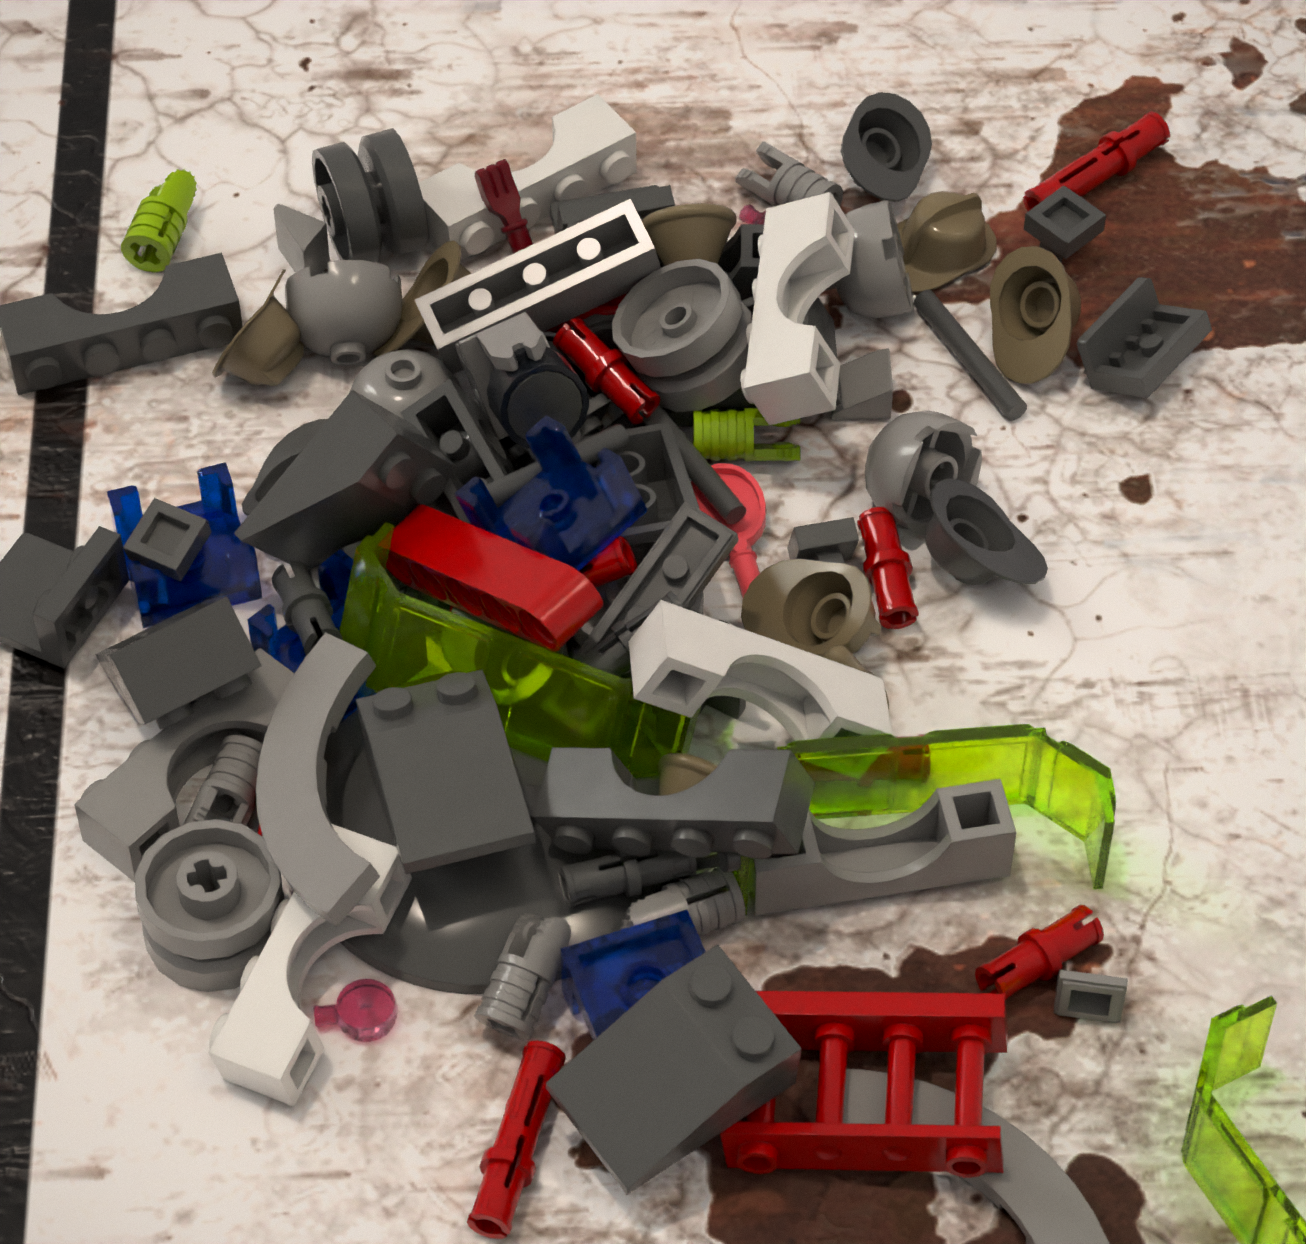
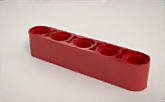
M419 504L374 547L376 555L385 568L405 585L551 651H558L603 607L600 593L577 569L426 505Z

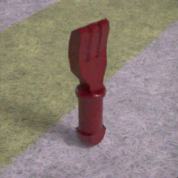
M503 159L496 162V165L491 164L486 169L481 168L475 171L474 177L481 198L488 211L498 216L504 224L500 231L506 235L512 253L514 254L533 245L526 226L528 221L526 218L522 219L520 214L521 198L507 160Z

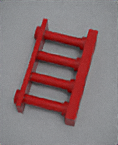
M756 991L802 1050L820 1051L815 1123L774 1122L776 1097L747 1115V1122L738 1121L720 1133L727 1168H740L754 1174L770 1173L776 1169L949 1172L954 1176L963 1178L978 1177L984 1173H1003L1004 1158L1001 1126H982L984 1055L987 1053H1007L1008 1025L1005 994ZM851 1051L888 1052L884 1124L843 1123L847 1053ZM919 1052L957 1053L954 1125L912 1124L916 1054Z

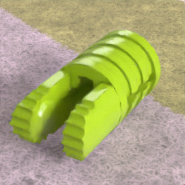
M177 169L175 172H171L164 179L165 182L162 185L155 186L149 193L150 195L140 202L121 243L123 256L133 266L148 272H160L165 270V266L170 264L188 223L187 214L193 203V198L196 196L197 182L195 181V176H192L191 171L187 172L185 169L182 171ZM143 246L144 249L141 252V256H139L137 253L140 247Z
M744 408V411H736V409H727V411H719V409L693 411V445L705 459H710L711 461H719V459H727L728 461L744 459L745 462L800 461L801 446L790 442L754 444V426L790 427L793 424H800L801 418L769 425L758 408Z

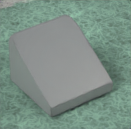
M277 204L273 211L278 249L295 273L300 269L310 266V277L322 274L327 268V262H330L326 222L285 205Z
M877 350L840 365L841 404L837 405L834 411H831L832 420L891 419L893 383L890 350Z
M1059 970L1053 1013L1068 1017L1113 1023L1120 1022L1128 978Z

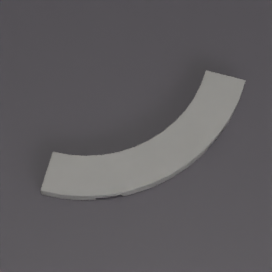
M325 632L289 681L273 712L264 736L258 762L256 801L263 840L273 862L295 893L316 914L337 927L380 878V875L369 861L356 854L339 838L328 818L326 811L327 762L323 756L329 733L337 731L348 705L362 684L374 671L376 664L368 652Z
M846 1069L843 1123L884 1124L887 1073L864 1069ZM914 1079L912 1124L954 1125L955 1093L934 1084ZM982 1106V1126H1001L1004 1158L1003 1173H984L978 1177L963 1179L980 1190L999 1209L1004 1208L1026 1236V1244H1110L1094 1211L1075 1183L1055 1160L1024 1132L998 1114Z

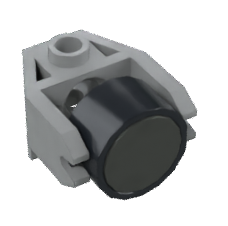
M526 312L476 333L454 345L474 396L499 440L509 436L512 441L523 446L532 459L537 460L553 454L552 449L561 445L563 448H566L580 441L581 433L579 429L585 423L589 409L587 388L565 357L551 349L543 332L537 328Z

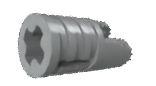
M764 141L757 148L756 154L759 155L766 165L777 170L771 182L747 168H742L735 177V182L774 206L831 192L839 206L843 199V189L839 184L828 181L827 178L820 174H815V171L805 167L801 162Z
M229 735L223 739L219 747V753L208 773L206 781L200 787L184 824L208 820V812L210 810L218 816L229 818L230 822L247 826L256 806L257 770L262 743L242 735Z
M717 867L713 871H705L697 874L695 877H687L679 880L677 883L663 885L661 892L646 896L644 900L638 899L636 903L632 902L631 907L627 909L626 920L621 922L623 924L620 928L623 932L621 940L625 942L624 946L628 945L630 949H647L649 945L654 947L674 939L684 942L692 939L693 936H701L709 933L711 930L725 928L728 924L733 925L742 922L745 919V905L732 871L725 873L720 867Z
M520 914L498 958L496 970L492 972L489 979L490 984L484 991L482 1003L475 1012L474 1017L478 1021L511 1037L530 1040L534 1031V1024L538 1022L541 1007L548 998L549 988L553 986L556 974L566 953L565 950L569 946L568 943L571 939L572 930L570 929L571 924L567 923L568 920L558 917L541 920L540 916H535V914Z

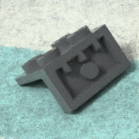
M99 526L85 546L81 545L74 551L30 533L21 534L0 561V642L65 668L129 582L121 534Z

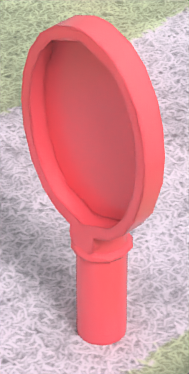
M717 463L711 465V467L746 507V514L739 522L727 524L693 481H691V485L700 510L738 533L739 541L729 554V565L734 570L743 598L750 583L760 574L756 562L757 555L751 546L762 536L765 529L766 503L759 483L749 472L733 464Z

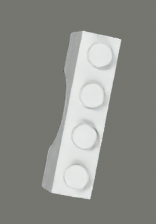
M598 94L552 116L553 145L548 153L535 164L511 172L521 198L522 219L526 218L528 221L527 229L550 216V205L553 202L591 196L612 184L622 182L628 176L636 173V132ZM457 163L419 182L427 217L429 243L437 250L445 242L456 241L461 246L460 261L472 255L480 254L488 247L506 239V235L500 231V228L504 226L501 219L488 211L481 198L474 177L477 170Z
M831 192L767 208L763 234L758 238V251L760 255L758 277L752 283L754 308L752 323H749L746 329L749 347L746 368L741 371L740 381L746 400L750 404H755L769 425L836 409L840 362L816 326L803 324L809 308L818 296L829 286L850 274L855 230Z
M660 600L628 641L634 699L692 718L707 698L731 696L746 700L772 715L789 732L804 757L857 775L892 736L883 678Z
M334 824L332 826L339 838L356 854L369 861L380 875V878L337 927L316 914L295 891L290 899L281 901L273 915L270 928L271 935L260 956H253L247 963L240 981L241 992L229 1014L224 1013L218 1018L209 1040L210 1050L208 1053L223 1080L295 1107L324 1050V1046L312 1021L301 1011L300 1007L301 989L308 971L326 950L343 940L360 935L384 934L412 880L411 873L405 874L395 846Z

